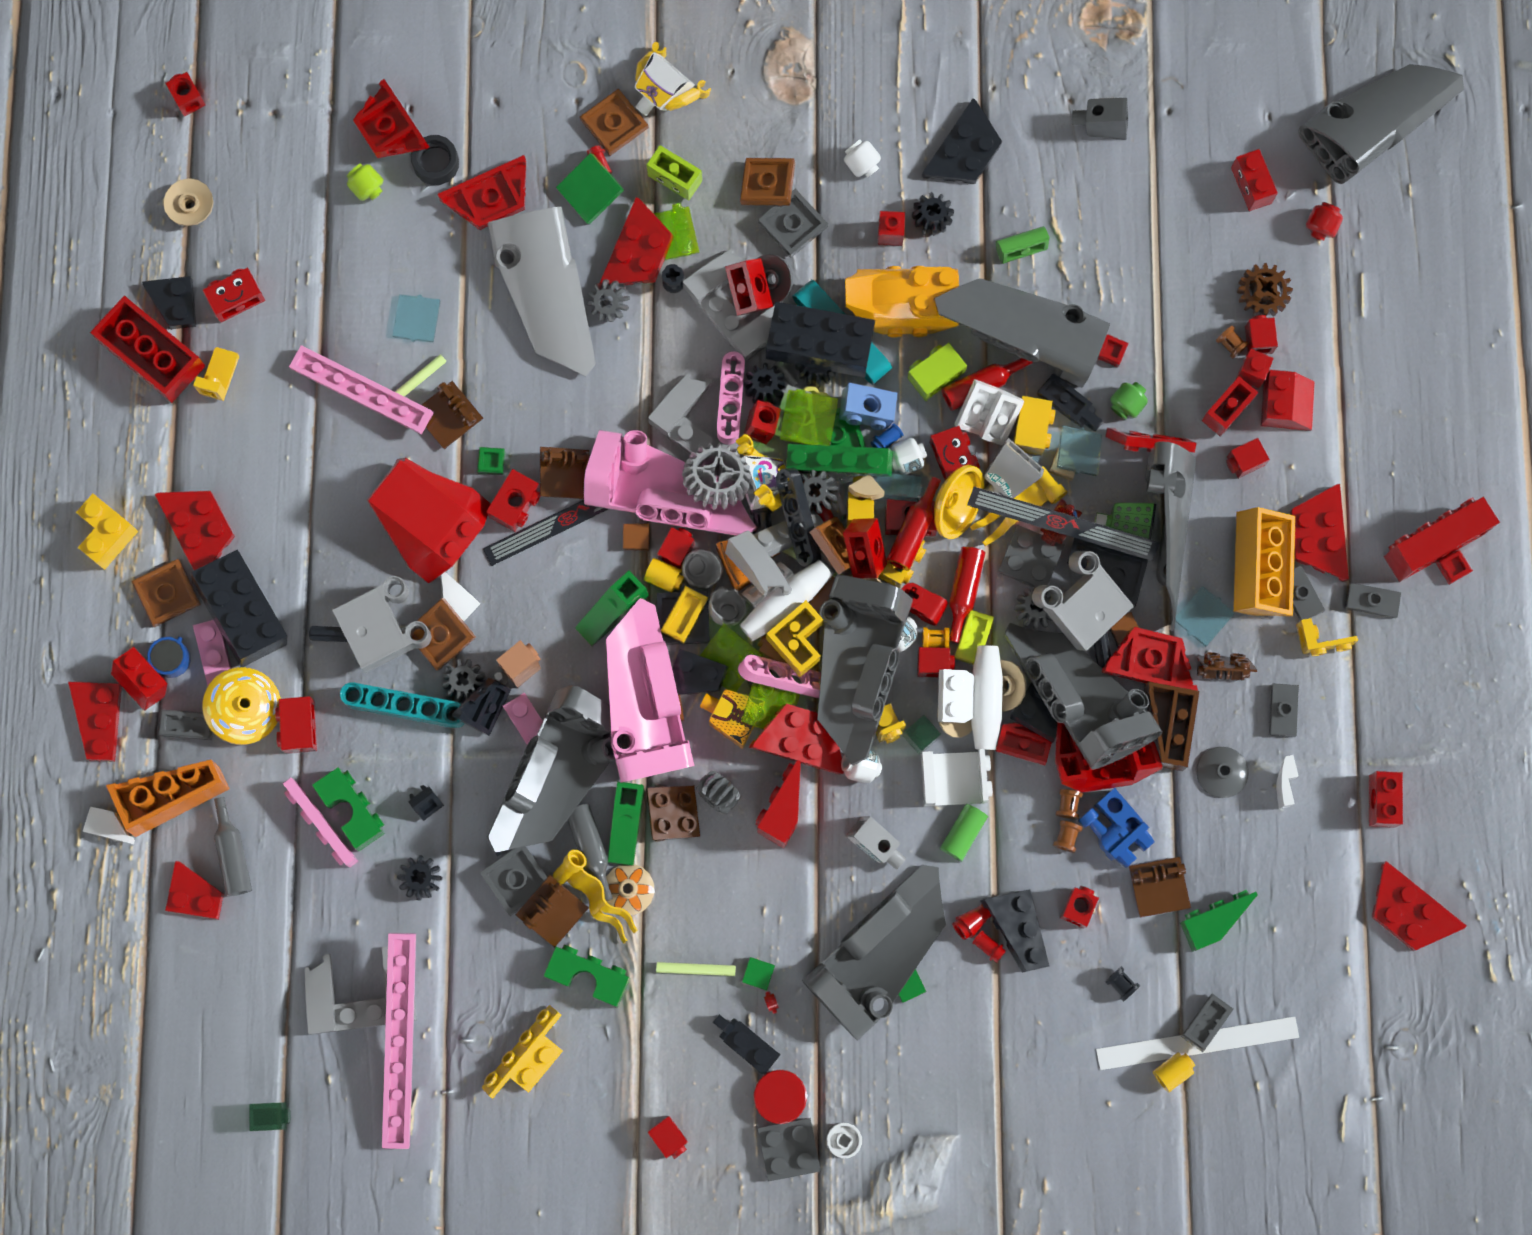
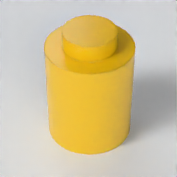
M653 558L644 576V581L668 592H673L675 589L679 590L681 588L684 577L681 575L682 569Z
M1177 1052L1152 1072L1161 1086L1170 1093L1194 1074L1192 1068L1195 1064L1186 1053L1181 1055Z

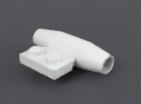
M818 560L796 574H793L782 562L777 564V567L792 588L789 595H783L779 587H768L767 596H763L753 584L741 593L745 600L754 607L753 611L740 624L741 629L751 641L767 634L805 600L809 602L832 577L831 572L822 561Z
M977 646L972 674L965 670H939L938 722L966 723L971 719L975 749L996 750L1002 720L1003 686L998 646Z

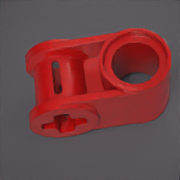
M908 583L904 585L902 590L906 594L910 592L914 594L909 612L916 615L922 621L937 626L949 602L918 584Z

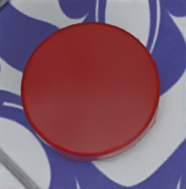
M771 1071L765 1074L755 1087V1107L759 1114L769 1122L775 1124L789 1123L798 1118L806 1106V1088L801 1079L790 1071Z

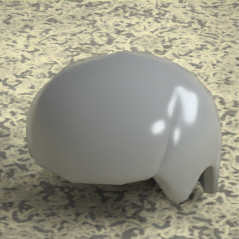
M695 549L685 556L681 565L682 575L689 584L695 587L709 588L719 581L722 574V563L713 552L706 549Z
M723 586L712 592L708 603L709 616L719 625L736 626L745 618L747 612L746 601L736 589L728 590Z

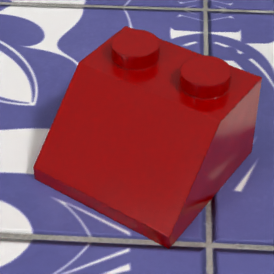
M1269 370L1263 382L1261 426L1311 431L1315 381L1296 372Z

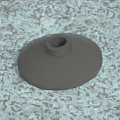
M766 254L759 256L758 258L762 260L772 304H775V301H783L792 288L793 278L789 265L777 255ZM773 274L775 275V278H776L775 283L772 282V276H773Z
M1212 748L1202 755L1197 764L1196 772L1199 784L1208 794L1214 797H1232L1238 794L1247 783L1249 775L1247 763L1243 756L1232 748ZM1223 766L1229 770L1226 776L1220 773V768Z

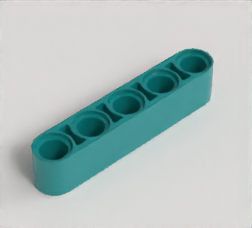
M812 279L792 295L793 300L798 306L845 314ZM871 343L864 378L873 385L892 369V365L880 350Z
M354 682L345 684L340 691L341 700L351 709L450 728H460L465 724L460 720L451 721L448 719L449 712L461 706L460 703ZM353 690H358L360 692L359 698L354 702L348 701V694ZM377 695H384V703L378 707L373 706V699ZM402 700L410 701V707L406 711L398 710V704ZM429 704L435 705L436 710L433 715H423L425 706Z

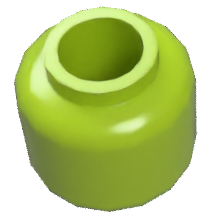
M360 163L346 176L348 178L347 187L362 201L368 198L373 201L383 192L380 187L384 179L370 164L362 165Z

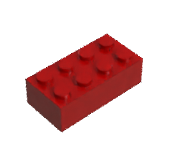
M125 295L90 332L102 346L171 403L205 368V364L194 352Z
M1484 496L1476 501L1472 497L1460 504V507L1452 511L1451 509L1443 513L1432 523L1429 521L1423 524L1410 536L1406 534L1395 540V543L1388 547L1390 551L1383 557L1398 581L1401 582L1482 537L1497 526L1500 521Z

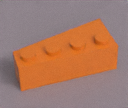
M211 759L178 767V769L168 772H157L152 776L144 778L137 777L129 779L127 782L106 785L125 830L134 837L230 789L220 767Z

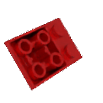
M798 759L794 765L789 763L782 775L783 785L781 788L778 786L774 788L769 797L770 807L768 810L763 808L755 821V825L758 826L757 833L783 849L798 824L801 761Z

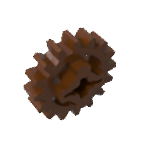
M1264 263L1260 269L1255 264L1252 272L1247 269L1243 274L1244 277H1241L1238 282L1241 286L1238 287L1237 293L1243 294L1238 301L1239 303L1246 302L1245 311L1250 308L1253 309L1252 316H1256L1258 312L1267 316L1268 312H1270L1274 317L1278 310L1283 312L1286 308L1285 304H1288L1291 300V297L1288 295L1292 293L1293 288L1287 287L1291 279H1284L1285 271L1283 270L1278 273L1276 271L1277 265H1274L1272 269H1268L1267 263Z

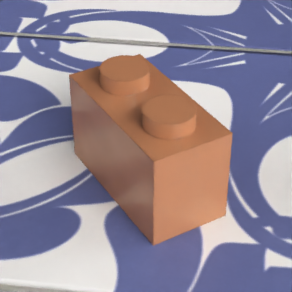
M521 640L496 659L500 668L517 688L541 669L538 663L541 658L538 656L537 651L530 643L524 645Z

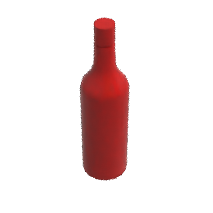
M1020 358L1008 364H990L942 388L943 398L949 409L954 411L963 406L974 379L1001 388L1013 373L1033 362Z
M931 477L923 497L909 508L886 560L891 565L902 570H910L933 519L932 501L940 485V479Z
M961 547L949 601V607L953 614L949 642L959 643L964 620L968 613L974 609L986 553L978 548Z

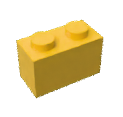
M1022 396L1024 403L1017 417L1013 442L1025 453L1042 456L1044 449H1049L1052 434L1047 433L1048 425H1053L1056 410L1051 409L1052 401Z

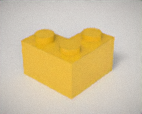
M93 493L76 511L81 518L94 528L78 548L104 570L138 533L136 528Z
M807 600L766 634V640L799 677L817 664L821 657L806 638L822 626L823 619Z

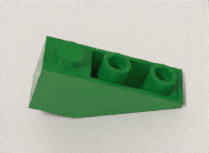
M630 570L627 571L604 593L575 629L593 647L625 617L640 598L645 600L649 596L646 587Z
M617 781L608 863L634 866L645 791L642 784L621 783Z
M1247 890L1232 895L1234 901L1225 904L1222 899L1208 905L1210 910L1201 914L1198 909L1185 914L1186 920L1180 922V925L1191 951L1194 952L1221 941L1258 896L1257 892L1249 894Z

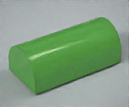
M1042 226L997 240L996 250L1001 264L1047 250L1050 237L1046 228Z
M965 804L939 849L962 862L988 816L978 808Z

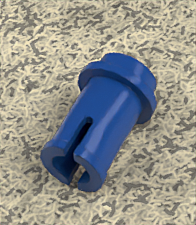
M893 423L879 436L875 435L870 443L873 448H888L899 438L903 437L904 434L898 425Z

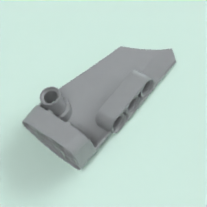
M562 207L526 212L489 222L488 227L494 252V264L500 269L535 354L552 360L586 377L596 365L578 271L575 260L571 257ZM503 252L509 253L512 256V263L504 264L500 260V254Z

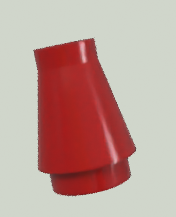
M981 904L957 916L956 921L952 925L956 933L966 940L967 938L974 937L983 924L991 917V914Z

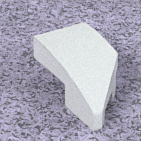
M444 572L440 575L441 598H445L460 618L465 621L480 603Z
M1293 755L1284 758L1278 774L1276 792L1279 809L1295 804L1289 780L1298 777Z
M90 806L83 832L134 844L133 836H130L125 830L117 813Z

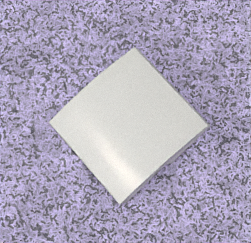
M974 379L954 424L955 426L960 425L962 430L979 435L983 440L1003 445L1011 432L1024 400L1002 389Z

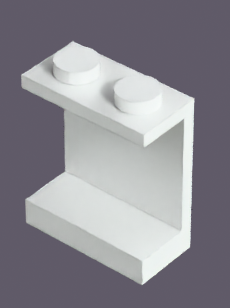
M979 749L978 752L933 754V751L922 752L921 768L924 807L984 804L988 802V797L992 796V782L987 781L986 771H990L991 764L990 756L985 755V749Z

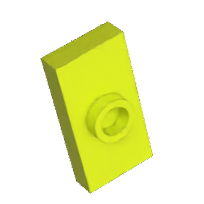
M974 610L968 613L955 653L956 660L974 665L977 646L986 645L994 619L993 616Z

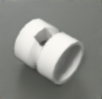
M838 1123L828 1131L826 1144L833 1155L840 1158H850L855 1156L860 1150L862 1136L854 1125Z

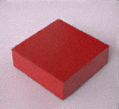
M1107 334L1097 359L1119 367L1129 343Z
M1460 549L1436 562L1449 585L1473 571Z

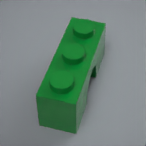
M337 767L312 784V786L329 809L340 803L351 804L353 816L341 829L357 851H361L385 834L381 828L385 824L377 813L371 814L367 808L370 802L362 791L357 793L353 787L356 781L348 770L343 772Z
M563 945L562 949L559 947L555 948L544 977L570 987L577 974L589 972L596 979V989L592 997L617 1008L619 1007L630 981V977L625 975L627 970L612 965L611 969L601 965L603 960L588 955L586 959L577 955V949L567 945Z

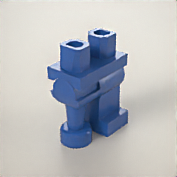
M1116 788L1110 790L1094 805L1112 823L1108 828L1096 819L1099 813L1093 807L1078 820L1084 828L1090 826L1099 838V847L1106 853V856L1111 861L1115 859L1125 868L1137 859L1128 849L1133 842L1143 852L1155 842L1147 831L1150 827L1143 822Z

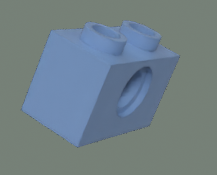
M848 383L842 391L839 419L845 420L851 425L865 424L870 425L875 430L887 429L895 419L897 392ZM864 405H868L872 412L867 411Z

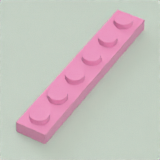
M302 345L289 366L291 370L421 435L433 415L432 410Z

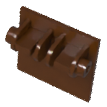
M453 381L448 384L445 382L441 383L437 387L439 391L422 404V406L433 412L426 428L443 449H446L484 419Z
M540 447V497L584 499V478L591 456L589 450Z
M1205 652L1204 656L1197 655V659L1202 665L1197 667V676H1202V679H1216L1217 670V678L1220 680L1222 678V671H1225V680L1230 678L1231 680L1244 681L1245 678H1250V672H1257L1256 667L1244 654L1232 653L1230 657H1221L1219 653Z
M695 785L646 788L652 840L660 842L665 841V839L700 837Z
M1180 857L1129 866L1140 918L1191 908L1184 877L1186 868L1184 863H1181Z
M549 875L515 915L523 921L525 926L533 929L555 948L589 907Z

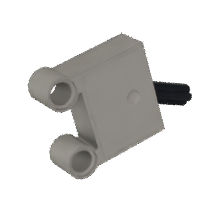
M1076 551L1069 558V567L1074 573L1084 575L1064 594L1056 586L1040 585L1034 589L1032 600L1037 607L1045 610L1077 650L1087 651L1094 644L1097 664L1103 668L1111 657L1107 631L1134 606L1100 565V559L1097 554L1091 551ZM1084 556L1087 559L1085 569L1081 566V560ZM1047 591L1051 594V599L1048 603L1044 600V595Z
M398 576L388 577L383 585L333 609L332 611L340 627L311 626L309 630L311 641L348 642L364 673L415 648H425L431 642L432 636L427 626L420 621L411 622L406 627L405 634L399 626L388 602L390 601L394 604L403 603L409 595V590L405 582ZM401 585V592L398 595H390L389 592L392 586ZM418 629L424 630L425 634L421 640L416 641L412 639L414 631Z

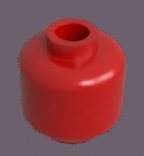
M1326 202L1314 206L1306 222V227L1312 231L1310 236L1320 241H1324L1325 238H1334L1343 221V216L1340 213L1341 209Z

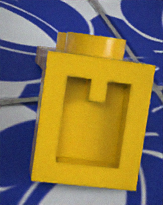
M216 347L205 377L196 376L193 384L199 394L224 401L239 359V354Z
M924 540L921 543V546L917 552L913 564L915 561L920 563L926 552V549L923 548L925 543ZM887 562L886 567L878 578L900 588L902 583L908 584L914 571L902 570L900 573L897 571V567Z
M1312 618L1303 619L1296 624L1302 653H1311L1312 657L1327 654L1326 650L1335 648L1336 652L1352 649L1351 645L1358 642L1357 636L1317 643L1319 631L1316 624L1313 625Z
M891 703L884 706L875 734L879 743L886 741L889 744L900 739V735H902L906 726L904 720L898 721Z

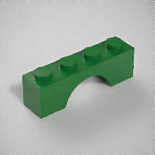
M788 444L786 468L794 467L799 473H811V470H815L816 473L825 471L864 476L870 474L877 477H892L893 451L889 448Z

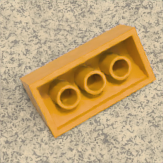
M1260 507L1236 512L1233 612L1252 616H1293L1295 516Z

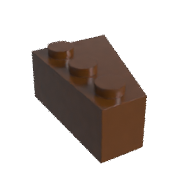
M1147 682L1144 686V693L1149 699L1147 711L1151 712L1162 730V734L1154 740L1163 766L1162 768L1184 771L1189 763L1200 691Z

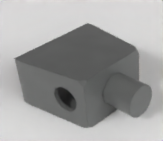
M1089 99L1087 101V110L1072 111V125H1086L1088 136L1127 140L1128 99Z

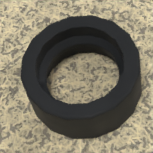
M440 135L423 137L429 148L411 152V163L416 176L422 182L430 185H442L449 182L459 169V157L454 144L448 138ZM432 148H442L449 155V164L442 171L428 172L422 168V154Z

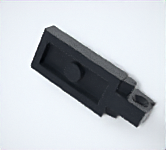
M1053 373L1038 390L1037 395L1039 397L1052 401V407L1081 428L1085 424V426L1096 432L1102 425L1103 420L1094 414L1096 409L1092 406L1093 403Z
M720 1014L713 1021L723 1031L719 1035L724 1040L723 1042L762 1075L767 1073L781 1055L741 1021L733 1018L731 1022H728Z

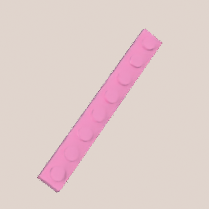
M416 933L388 934L382 1148H410Z

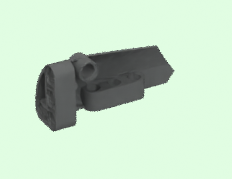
M981 278L961 285L934 299L939 315L972 329L971 333L976 338L1028 361L1038 362L1040 360L1061 369L1063 372L1059 378L1081 388L1087 382L1094 368L1110 323L1084 312L1078 305H1066ZM1065 315H1073L1077 322L1072 323L1068 321Z
M1162 441L1154 444L1147 458L1145 481L1147 482V492L1164 494L1165 521L1162 527L1156 577L1158 582L1168 589L1172 604L1169 626L1170 631H1174L1196 459L1183 447L1171 442Z
M571 685L556 690L537 735L530 740L488 833L487 839L494 853L552 841L609 763L615 760L614 751L611 746L609 704L577 686ZM621 734L617 738V745L622 748L621 742L625 734ZM605 746H606L607 749H608V755L605 753V750H604V747H605Z

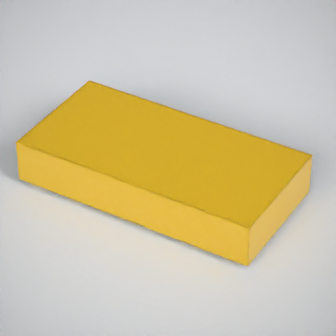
M685 586L664 623L661 632L684 644L708 597Z

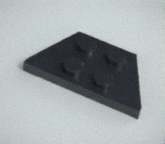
M975 99L971 100L923 171V178L937 177L945 178L944 181L954 182L959 180L963 183L976 184L1001 147V138Z

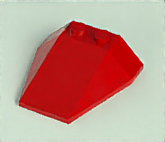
M401 460L397 461L367 499L408 568L427 583L432 582L453 567L484 527L488 516L486 511L491 505L473 488Z
M1057 722L1055 763L1063 785L1079 792L1130 786L1156 773L1163 767L1156 744L1152 741L1120 760L1092 770L1064 723Z

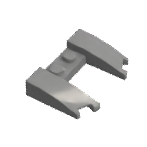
M730 249L683 281V289L732 347L742 354L745 362H747L767 346L774 306L750 323H747L741 315L737 316L735 308L720 291L729 284L725 266L745 261V259L734 255V250ZM787 298L781 301V303L790 304Z
M686 374L648 417L649 424L689 454L692 452L697 453V449L700 446L706 450L709 443L713 448H716L719 442L685 418L714 381L707 377L705 382L690 379V374ZM748 416L740 424L739 437L744 435ZM752 440L753 447L756 448L760 442ZM736 442L730 444L731 452L737 451L739 445ZM723 444L721 446L723 449H726L729 445Z
M813 509L811 516L816 528L824 522ZM786 520L755 534L748 530L728 539L725 554L763 596H767L768 587H779L783 595L791 594L792 588L771 558V556L793 547ZM800 523L799 532L803 536L805 533L804 526ZM821 550L820 561L825 564L833 575L836 570Z
M382 947L385 998L336 1004L331 954L324 955L322 957L324 962L314 969L305 968L308 1034L314 1035L386 1025L388 947ZM414 996V1021H417L416 1005H415V996Z

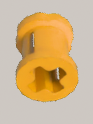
M923 627L922 647L949 648V628H944V630H928L927 627Z

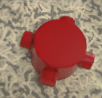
M768 991L765 993L764 1000L768 1011H772L775 1014L779 1007L774 993L771 994Z

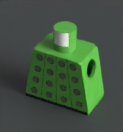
M1115 503L1112 507L1111 515L1097 512L1094 523L1151 540L1157 504Z

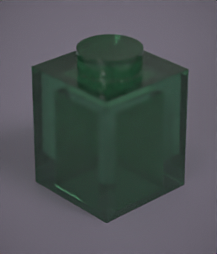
M925 715L919 718L903 734L906 741L919 755L941 736V733Z
M286 1102L249 1104V1131L287 1130V1124L291 1122V1110L286 1108Z

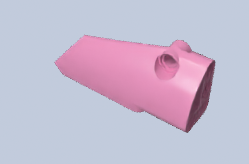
M599 430L585 472V505L636 513L639 518L646 521L736 536L748 530L751 533L756 530L755 524L750 519L740 500H737L734 507L728 503L725 510L721 505H717L715 510H713L712 504H707V506L703 507L702 500L694 502V495L688 496L687 488L683 485L684 478L682 472L685 462L647 445V436L642 431L632 430L623 437L622 433Z
M640 598L606 638L611 746L614 751L621 783L694 766L689 740L686 741L680 719V702L668 649L662 638L656 607L654 604ZM621 734L627 735L630 739V745L627 749H622L617 745V738Z

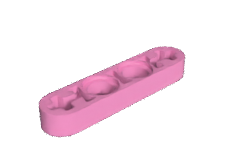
M735 351L725 354L721 370L717 438L726 445L735 443L740 436L745 360L742 354ZM731 361H736L735 374H730ZM728 382H735L739 388L731 392L726 390L725 385ZM727 404H732L736 406L737 411L733 414H727L723 411V407ZM726 421L731 422L732 432L729 436L725 435Z
M755 655L746 656L738 666L740 675L750 682L819 698L821 672L809 669L804 675L799 677L787 663ZM769 670H774L779 675V678L771 675ZM792 675L797 676L802 684L794 681Z

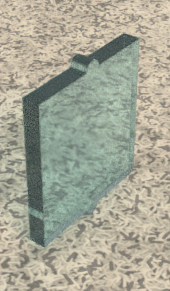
M399 294L392 336L395 338L411 339L412 342L416 340L434 342L440 299L425 298L422 295L409 296Z
M1063 425L1061 427L1057 468L1074 471L1075 474L1083 473L1097 476L1102 434L1085 431L1084 428L1077 429Z
M892 472V477H877L876 482L885 491L882 499L912 502L920 500L921 492H923L921 475H903Z
M1202 586L1176 616L1175 622L1187 631L1188 636L1192 635L1206 647L1235 613L1221 602L1220 597L1216 598Z

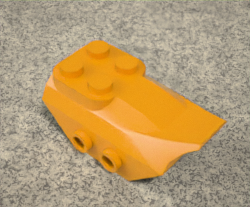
M889 266L886 269H857V273L845 278L846 307L857 317L875 320L874 332L887 334L888 337L893 338L901 337L902 334L925 337L928 334L957 327L959 323L938 314L934 299L959 287L958 269L913 266L911 269H901L899 266Z

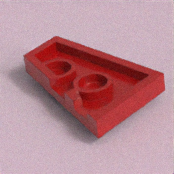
M1107 427L1105 437L1124 445L1123 449L1139 451V447L1147 448V451L1151 452L1154 444L1162 441L1177 444L1195 453L1196 442L1186 438L1153 434L1151 438L1149 434L1129 430L1128 435L1116 430V428Z
M68 682L86 759L89 761L115 762L122 686L116 683Z

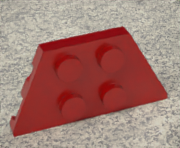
M382 79L379 83L381 88L374 97L370 96L367 99L364 108L353 119L376 157L383 158L429 148V145L386 80Z
M522 155L438 193V198L479 230L488 227V223L522 212L525 210L526 158Z
M636 197L599 283L601 285L605 279L609 280L610 285L616 280L618 284L626 286L634 285L637 282L643 284L653 283L658 277L674 236L640 198Z
M1336 484L1290 510V515L1295 516L1294 561L1303 565H1310L1319 572H1326L1345 582L1349 580L1341 487L1340 484Z
M211 491L160 492L155 494L193 570L219 559L222 555V550L231 543L235 535Z
M1138 627L1130 629L1102 669L1104 674L1142 683L1153 682L1198 691L1197 685H1193L1189 672L1191 665L1185 655L1186 649L1183 639Z
M783 704L776 712L775 717L766 724L762 733L756 740L751 742L749 747L795 762L798 759L802 764L835 774H844L841 768L842 756L840 748L817 720L818 713L790 704Z
M1383 862L1372 918L1411 950L1416 951L1466 928V924L1389 862Z

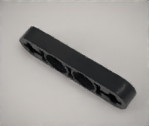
M796 468L781 469L776 475V484L798 563L803 567H807L821 559V550L809 533L815 527L801 475ZM794 498L797 500L798 503L797 511L793 508L792 501ZM800 523L804 526L805 533L803 536L799 532Z

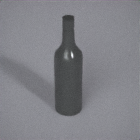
M225 797L215 798L218 829L214 835V841L226 896H237L251 892L252 886L241 834L229 819Z
M579 805L568 818V823L577 850L586 857V865L583 868L601 881L604 887V897L607 902L613 899L606 879L608 858L590 805Z

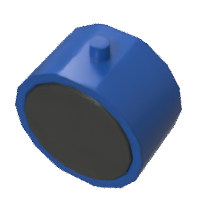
M178 636L177 640L173 637H162L154 641L147 653L148 663L160 676L176 678L184 674L189 668L191 662L190 652L181 642L183 638Z

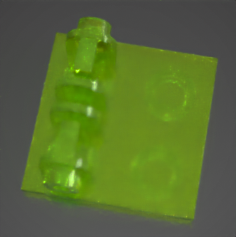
M676 203L672 205L671 210L654 213L674 236L665 260L700 253L689 206L682 207L681 203Z
M796 389V391L788 390L779 440L808 445L830 446L838 398L806 393V390Z
M725 623L700 654L701 657L729 667L722 686L734 692H737L745 681L738 671L739 664L748 655L763 657L759 651Z
M753 682L741 722L763 729L775 717L776 712L783 704L797 706L800 694Z

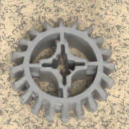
M709 443L706 450L700 446L697 449V453L692 452L689 459L685 461L682 472L684 478L683 485L687 488L688 496L694 495V502L702 500L703 507L707 506V504H712L713 510L717 508V505H721L725 510L728 503L734 507L737 500L742 501L745 493L747 494L750 487L749 484L751 483V474L748 473L750 466L745 465L746 457L739 458L740 454L738 451L731 452L730 445L723 449L720 443L716 448H713ZM716 471H717V476L719 477L718 482H716V476H715V472H716Z

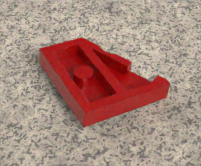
M1009 723L1002 725L995 751L1045 766L1052 742L1021 724Z
M175 861L165 911L219 920L224 893L193 872L182 862Z

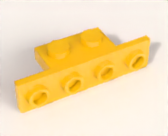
M551 1005L539 1012L534 1024L529 1030L521 1034L519 1042L515 1047L503 1056L501 1064L485 1078L482 1089L492 1099L510 1078L529 1093L563 1052L562 1049L545 1036L561 1017V1014Z

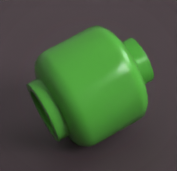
M1128 382L1122 383L1110 398L1112 404L1110 408L1124 420L1136 418L1148 403V399L1144 394L1146 389L1137 382L1133 384Z

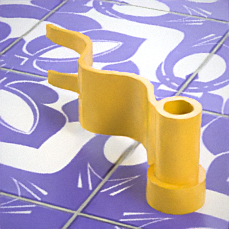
M1042 466L1044 469L1042 477L1014 499L1037 506H1042L1049 500L1053 505L1060 501L1068 491L1062 484L1058 485L1045 467ZM990 512L986 517L971 525L970 528L974 531L987 526L1001 515ZM1006 517L1000 526L982 542L984 546L1000 538L1018 521Z
M571 850L563 858V863L553 872V878L560 884H564L567 881L573 888L583 892L589 900V910L592 917L598 921L612 924L618 931L620 940L624 944L627 939L622 924L616 917L604 913L617 914L623 917L630 930L636 933L638 929L634 925L632 916L625 909L613 907L606 902L604 887L601 881L582 869L586 865L584 854L579 850Z

